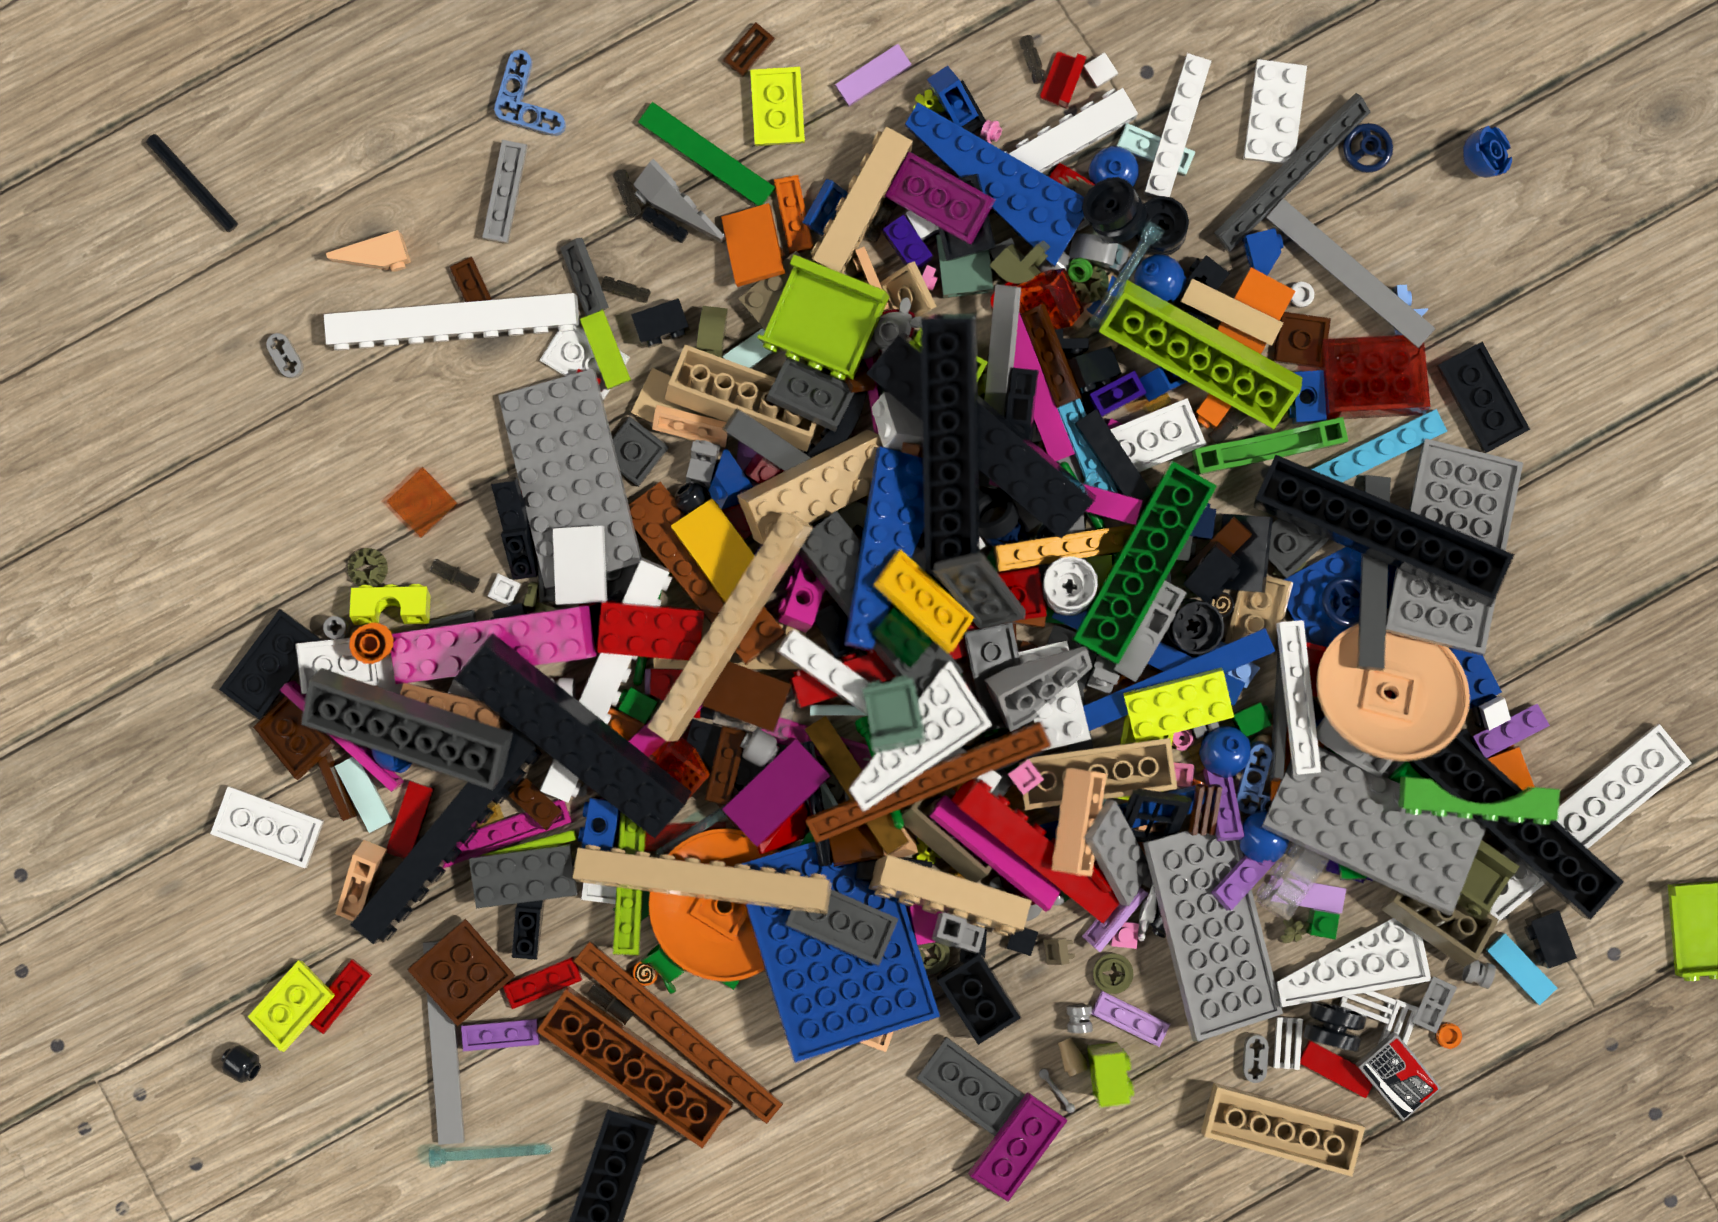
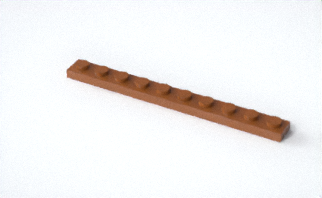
M1038 721L932 765L865 811L861 809L855 798H852L807 817L806 823L816 843L1051 747L1050 739L1042 722Z
M590 941L576 957L574 962L766 1124L781 1108L783 1103L650 990L635 980L631 974L593 942Z

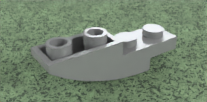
M1164 581L1121 661L1115 665L1114 671L1134 682L1137 681L1171 624L1187 592Z
M1326 716L1316 728L1317 740L1348 761L1377 777L1384 776L1388 778L1405 762L1383 759L1361 751L1346 741L1334 729Z

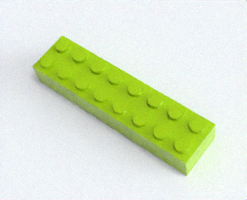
M1126 280L1101 321L1099 332L1272 429H1275L1301 391V376L1129 280Z

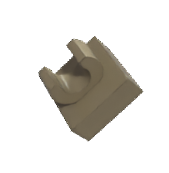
M1066 938L1044 939L1047 965L1069 964V959H1073L1075 954L1068 953L1067 945L1073 944V941L1066 940Z

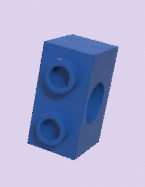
M1324 370L1293 372L1302 377L1300 393L1302 391L1308 392L1311 395L1310 404H1304L1300 400V393L1287 410L1288 418H1292V424L1326 421Z
M591 797L590 801L584 804L583 817L587 818L585 827L580 828L578 842H582L581 848L584 849L586 845L601 847L600 851L610 852V849L615 846L620 811L606 799ZM595 818H602L606 822L604 831L599 832L594 829L593 821Z

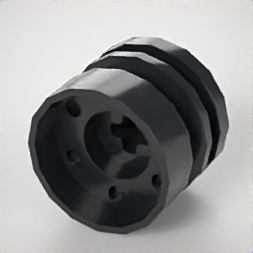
M1165 196L1151 198L1144 203L1147 210V218L1141 231L1135 235L1136 242L1144 252L1151 256L1156 254L1170 256L1178 251L1185 242L1189 225L1188 214L1183 205L1174 198ZM1158 225H1163V229H1165L1164 234H1159V230H1157Z
M1184 598L1164 636L1171 645L1192 654L1210 652L1218 646L1223 637L1224 622L1222 615L1216 607L1207 602ZM1188 620L1194 622L1193 624L1190 625V626H1191V630L1186 629V627L1189 625Z

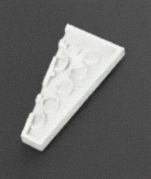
M950 660L947 661L918 699L927 743L876 753L849 788V791L863 811L992 725Z
M1392 918L1276 982L1281 1007L1428 982L1431 981V975L1423 938Z

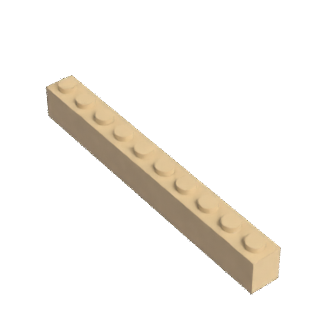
M782 513L648 725V728L666 741L679 740L813 529L812 526L792 513Z
M586 845L585 849H577L573 879L580 883L821 914L828 913L832 884L830 880H826L825 875L811 874V877H803L800 872L786 871L785 874L775 873V869L761 867L760 871L750 870V866L735 864V868L725 867V863L719 861H710V865L701 864L700 860L695 858H685V861H677L671 855H660V858L650 857V853L636 851L635 855L625 854V850L611 848L610 852L600 851L601 847Z

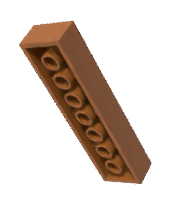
M570 986L565 989L537 1029L539 1034L702 1149L732 1108L733 1102Z

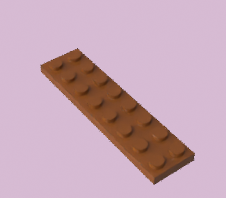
M660 481L629 504L635 532L663 566L669 569V573L700 610H704V616L713 624L726 603L671 529V525L685 515L676 507L675 498ZM764 606L735 650L736 655L745 665L785 635V631Z

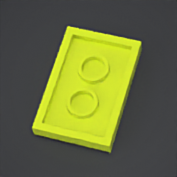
M800 67L750 70L755 146L805 143Z
M298 960L250 1013L248 1018L280 1051L285 1052L331 1001L335 994L303 961Z

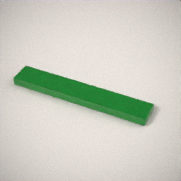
M654 102L649 105L638 121L641 126L756 206L764 205L775 190L772 184Z

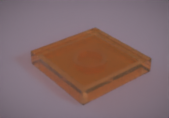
M424 467L386 501L421 538L458 505L456 500Z

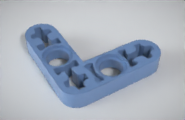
M524 50L514 51L508 59L495 103V114L501 121L550 136L561 135L566 129V122L560 113L522 102L532 69V60L530 55ZM521 57H524L527 63L520 67L519 73L524 75L523 78L517 74H510L511 71L516 73L518 67L514 61L520 60ZM510 80L520 82V89L515 93L507 90V83ZM509 104L511 110L518 112V107H522L519 111L518 120H515L517 116L510 112L503 116L500 108H504ZM529 110L537 113L536 121L531 124L526 123L523 119L524 114ZM542 114H546L544 118L547 121H553L554 118H557L558 123L561 124L560 127L556 126L554 130H551L549 124L542 122Z
M1257 741L1251 745L1250 759L1245 769H1243L1236 794L1239 810L1251 815L1266 811L1265 804L1270 801L1271 793L1263 792L1272 759L1270 746L1266 742ZM1260 748H1264V752L1267 755L1261 756L1260 766L1256 765L1257 756L1254 751L1259 752ZM1257 771L1261 774V778L1257 783H1250L1247 780L1248 773ZM1247 795H1250L1252 801L1259 802V797H1261L1260 810L1257 809L1256 803L1249 802L1248 806H1244L1241 799H1246Z

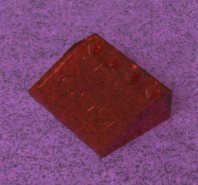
M1403 335L1322 340V370H1324L1327 420L1340 417L1344 419L1425 415L1431 407L1424 343L1417 348Z

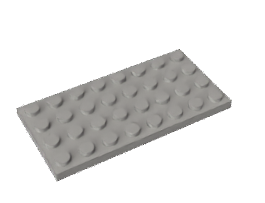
M589 369L498 395L522 495L525 497L527 516L545 589L555 588L553 528L604 526L606 573L638 565L641 553L596 370Z
M1425 438L1422 444L1409 510L1506 551L1523 462ZM1396 568L1386 616V632L1483 656L1486 651L1495 601L1491 607H1488Z
M1319 746L1320 773L1293 775L1292 759H1290L1284 777L1262 824V828L1449 916L1453 913L1486 830L1484 825L1474 818H1458L1456 812H1447V817L1432 816L1431 810H1421V815L1407 814L1405 808L1398 807L1399 783L1384 776L1377 777L1347 759Z
M1189 830L1144 842L1143 845L1192 1041L1198 1042L1281 1015L1283 1012L1252 889L1232 911H1226L1211 893L1243 858V853L1239 846L1240 841H1217L1216 833L1215 835L1206 834L1201 836L1197 834V836H1192L1188 833Z

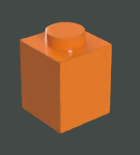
M1208 393L1194 412V415L1197 417L1198 424L1202 427L1214 429L1231 408V405Z

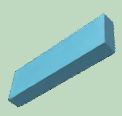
M1502 933L1485 949L1537 1005L1540 1006L1557 989L1549 978L1505 933Z

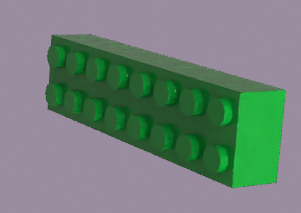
M1174 461L1169 463L1075 632L1072 641L1083 647L1085 646L1088 650L1115 665L1119 664L1217 485Z

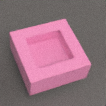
M927 265L922 277L927 288L933 291L938 277L934 276L936 269Z
M1029 759L1008 774L1023 795L1044 780Z
M1174 763L1177 789L1174 790L1192 786L1194 765Z
M1125 922L1111 939V946L1137 949L1139 923Z

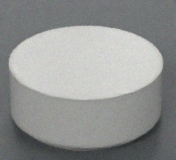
M1298 282L1291 287V289L1296 291L1290 301L1293 306L1304 308L1313 301L1314 290L1310 284Z

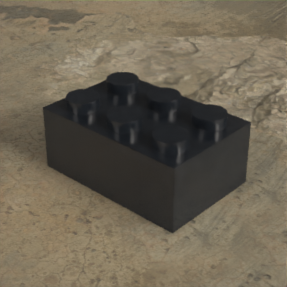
M980 950L979 953L969 955L937 976V982L978 1045L1021 1019L1020 1012Z

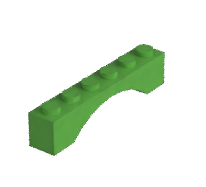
M1340 417L1263 436L1197 448L1191 451L1196 474L1204 475L1273 460L1275 454L1280 457H1287L1342 445L1349 441L1344 418Z
M1400 777L1398 807L1405 808L1407 814L1421 815V810H1431L1432 816L1447 817V812H1456L1458 818L1472 819L1473 814H1482V819L1498 821V816H1508L1509 822L1524 823V818H1533V823L1549 825L1550 820H1558L1560 789L1526 787L1518 794L1504 800L1491 803H1473L1452 796L1431 779Z

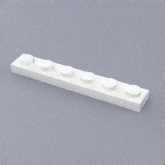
M1187 53L1144 195L1154 198L1160 196L1170 197L1211 60Z
M1304 620L1276 623L1293 775L1320 773L1321 768Z

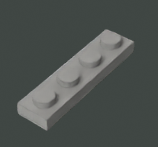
M502 140L483 239L509 243L528 148L527 144Z

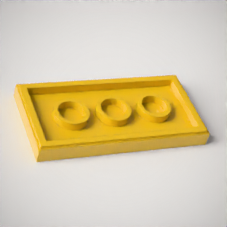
M711 498L672 524L671 529L726 603L755 558V555L717 503Z
M901 549L895 552L873 584L948 654L954 650L974 619L962 605Z

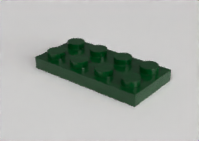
M929 575L953 597L950 591L934 575ZM896 605L893 606L872 632L909 669L915 665L934 641Z

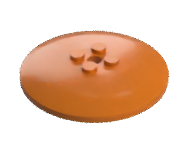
M714 829L689 837L677 845L668 855L674 856L677 861H685V858L699 859L701 864L710 865V861H719L725 863V867L734 868L735 864L749 862L778 853L779 851L774 849L759 854L757 846L743 831L736 829ZM650 892L649 916L653 932L663 951L679 967L697 977L720 982L743 980L765 970L745 904L730 902L731 910L727 913H722L717 908L719 900Z

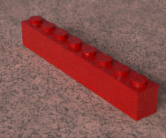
M972 621L965 632L978 630L979 628ZM963 636L954 650L949 653L954 660L967 656ZM873 648L866 650L867 655L857 658L856 653L842 657L843 665L869 683L876 681L884 682L896 678ZM803 670L794 672L795 677L789 679L797 708L839 696Z
M981 778L978 782L974 779L966 781L951 801L1100 922L1104 923L1120 904L1113 890L1103 893L1093 879L1087 875L1052 870V857L1055 852L1056 839L1052 838L1050 841L1046 839L1044 835L1047 832L1036 823L1033 826L1029 825L1026 822L1029 818L1018 808L1014 812L1008 808L1010 802L999 793L996 797L990 793L992 787Z

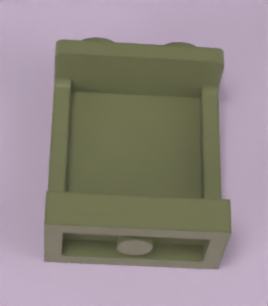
M1481 840L1457 904L1465 908L1470 916L1483 920L1490 913L1491 907L1520 866Z

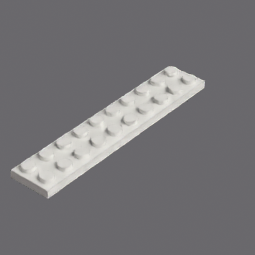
M1656 724L1559 804L1558 820L1556 821L1588 849L1692 763L1662 726ZM1506 848L1500 853L1520 867L1515 875L1510 878L1491 907L1490 914L1499 919L1498 922L1545 884Z

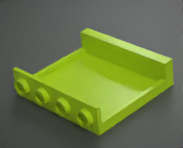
M794 254L790 262L793 269L764 335L758 334L757 338L764 343L762 347L776 353L779 349L786 352L785 356L791 360L799 362L801 358L808 361V366L813 369L822 371L825 368L830 370V375L844 381L845 377L853 380L890 296L885 290Z
M1718 881L1667 884L1675 975L1684 977V981H1699V976H1709V979H1718Z

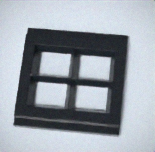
M1145 789L1133 790L1123 816L1136 840L1148 842L1179 833L1191 806L1192 798H1188L1186 795ZM1143 801L1157 803L1153 814L1139 812ZM1162 804L1175 806L1171 816L1158 815ZM1136 818L1150 820L1145 831L1132 829ZM1154 821L1167 823L1164 833L1150 831Z

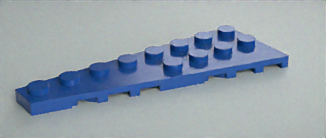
M917 103L906 121L905 127L925 146L929 147L959 178L979 174L983 193L996 199L991 209L999 217H1002L1019 236H1022L1032 248L1044 240L1051 247L1046 252L1048 255L1046 260L1049 262V265L1055 268L1085 217L1082 209L1084 197L922 104Z
M879 447L876 451L845 640L846 645L866 650L873 648L877 637L872 632L887 615L892 604L873 584L899 549L910 558L912 557L924 529L923 458L884 447Z

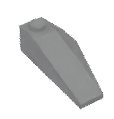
M652 159L633 184L637 190L634 193L635 196L644 205L648 202L652 207L723 243L726 240L724 234L701 210L698 211L696 209L697 206L692 199L684 192L681 193L676 182Z
M1084 646L1006 668L986 679L985 683L990 697L1007 729L1012 732L1034 720L1039 715L1037 711L1047 702L1052 704L1056 700L1055 695L1064 687H1071L1092 668L1088 651Z

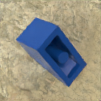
M949 66L944 67L927 79L934 94L953 123L962 127L979 116L962 83Z
M1275 228L1246 235L1242 239L1249 267L1267 276L1280 256L1281 249L1284 247L1281 234H1277Z
M1161 366L1139 379L1146 391L1145 396L1148 402L1188 382Z
M728 449L723 450L709 488L712 499L716 501L721 510L740 504L737 495L753 488V485Z

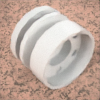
M1074 556L1063 557L1053 562L1046 572L1042 586L1044 600L1048 607L1058 614L1065 616L1078 615L1085 611L1093 601L1098 586L1097 575L1092 566L1084 559ZM1067 583L1072 584L1071 586L1074 589L1071 594H1068L1064 588Z

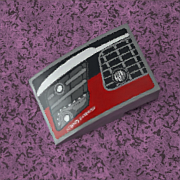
M1395 1032L1388 1035L1355 1064L1402 1121L1441 1089L1423 1064Z

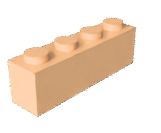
M1067 768L1064 778L1063 798L1060 804L1059 825L1056 830L1055 852L1052 857V870L1092 876L1094 855L1084 836L1102 808L1107 774Z

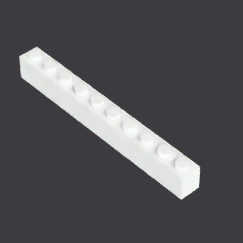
M1114 88L1102 96L1103 100L1096 104L1094 101H1091L1081 107L1082 112L1073 116L1071 113L1060 119V124L1056 127H1045L1037 133V138L1031 141L1029 138L1021 141L1016 145L1017 149L1010 152L1009 155L1043 173L1059 162L1064 161L1123 127L1126 123L1135 120L1138 113L1125 90L1122 88L1116 91ZM908 210L905 213L906 219L922 241L939 232L938 226Z
M574 293L324 314L326 345L334 347L336 351L349 350V345H359V348H373L374 343L384 342V346H398L399 341L409 340V344H422L424 339L431 338L434 339V342L449 341V337L458 336L459 340L474 339V335L483 334L484 338L499 337L498 333L508 332L509 336L524 335L523 331L533 330L534 334L548 333L549 328H558L559 332L573 331V326H580L578 299Z
M641 557L622 603L660 606L662 600L658 599L661 590H667L672 577L668 576L669 569ZM599 653L579 702L607 725L611 718V715L607 714L610 706H616L621 692L617 690L621 682H627L631 673L628 665L631 659L636 661L638 656ZM553 758L540 791L569 802L571 796L576 798L581 783H578L579 778Z
M790 630L776 652L868 716L862 688H866L869 682L797 631ZM959 747L935 764L966 751ZM990 771L973 779L978 782L981 778L992 787L990 793H992L1002 776L995 771Z

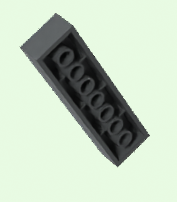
M835 511L811 530L797 553L849 618L861 541L839 513ZM891 604L889 611L893 608L895 604ZM878 638L873 646L874 651L895 677L907 676L908 679L913 678L918 699L948 660L951 661L959 674L963 672L951 655L944 651L935 641L930 644L910 669Z
M321 668L309 680L301 722L302 725L491 790L494 789L503 777L513 734Z

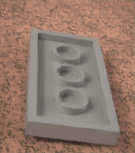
M1107 799L1085 834L1084 839L1120 905L1129 906L1145 878L1149 875L1150 869L1148 861L1115 800Z

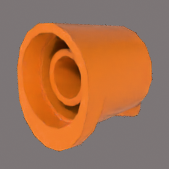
M371 622L353 632L349 648L352 655L358 661L364 664H373L381 661L391 652L394 638L391 631L385 625Z

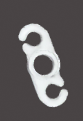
M1153 882L1151 883L1148 898L1143 900L1140 910L1138 940L1140 942L1145 940L1149 923H1153L1156 915L1157 897Z

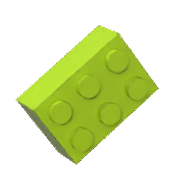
M1117 1042L1087 1045L1092 1092L1099 1107L1131 1104L1130 1097L1134 1096L1133 1082L1127 1076V1071H1131L1130 1057L1127 1055V1052Z

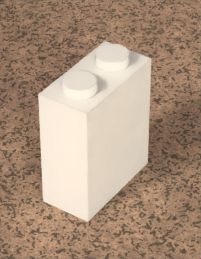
M884 392L872 406V413L883 447L901 450L903 442L923 446L922 421L890 393Z

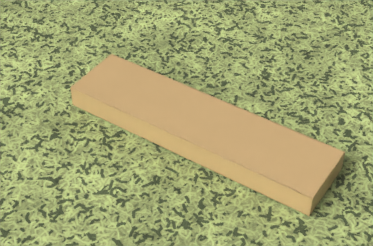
M1193 278L1181 299V302L1270 345H1273L1283 325V322Z

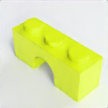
M388 584L384 587L361 585L358 588H351L349 616L354 625H365L371 622L379 623L380 614L385 608L397 606L400 608V616L404 624H429L431 596L427 586L420 584H411L409 587H398L393 584Z

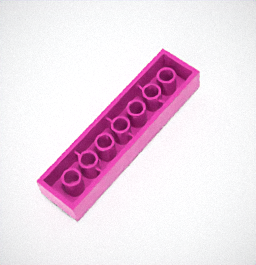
M589 606L392 634L394 640L391 657L395 684L457 676L491 633H494L532 665L596 656Z

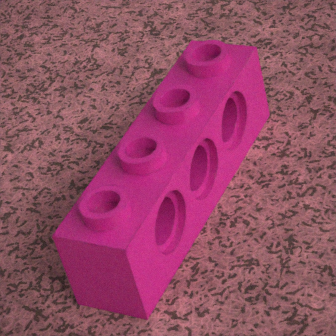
M797 553L792 567L795 568L794 574L789 576L785 585V590L788 591L786 598H782L777 612L780 613L778 622L806 633L814 624L825 587ZM803 574H808L812 582L806 581ZM796 596L803 598L805 605L798 603Z

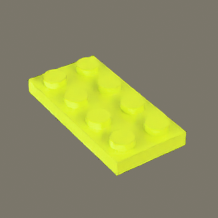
M1222 668L1123 693L1136 743L1234 718Z

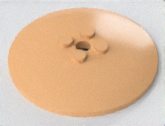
M1359 624L1346 629L1330 643L1323 654L1317 672L1318 698L1330 724L1350 744L1361 751L1379 758L1407 761L1421 759L1440 751L1459 733L1469 709V687L1460 662L1448 647L1386 632L1385 669L1383 671L1357 669ZM1384 690L1393 691L1396 695V698H1387L1384 694Z

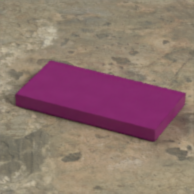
M909 151L885 194V197L968 244L973 243L996 200Z
M795 739L722 810L758 847L819 789L831 775Z
M1027 1092L968 1172L969 1176L1009 1202L1068 1120Z

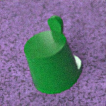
M658 944L644 955L640 962L642 964L649 963L661 976L667 991L673 994L676 992V988L671 982L682 975L685 970L675 964L663 951L660 944Z

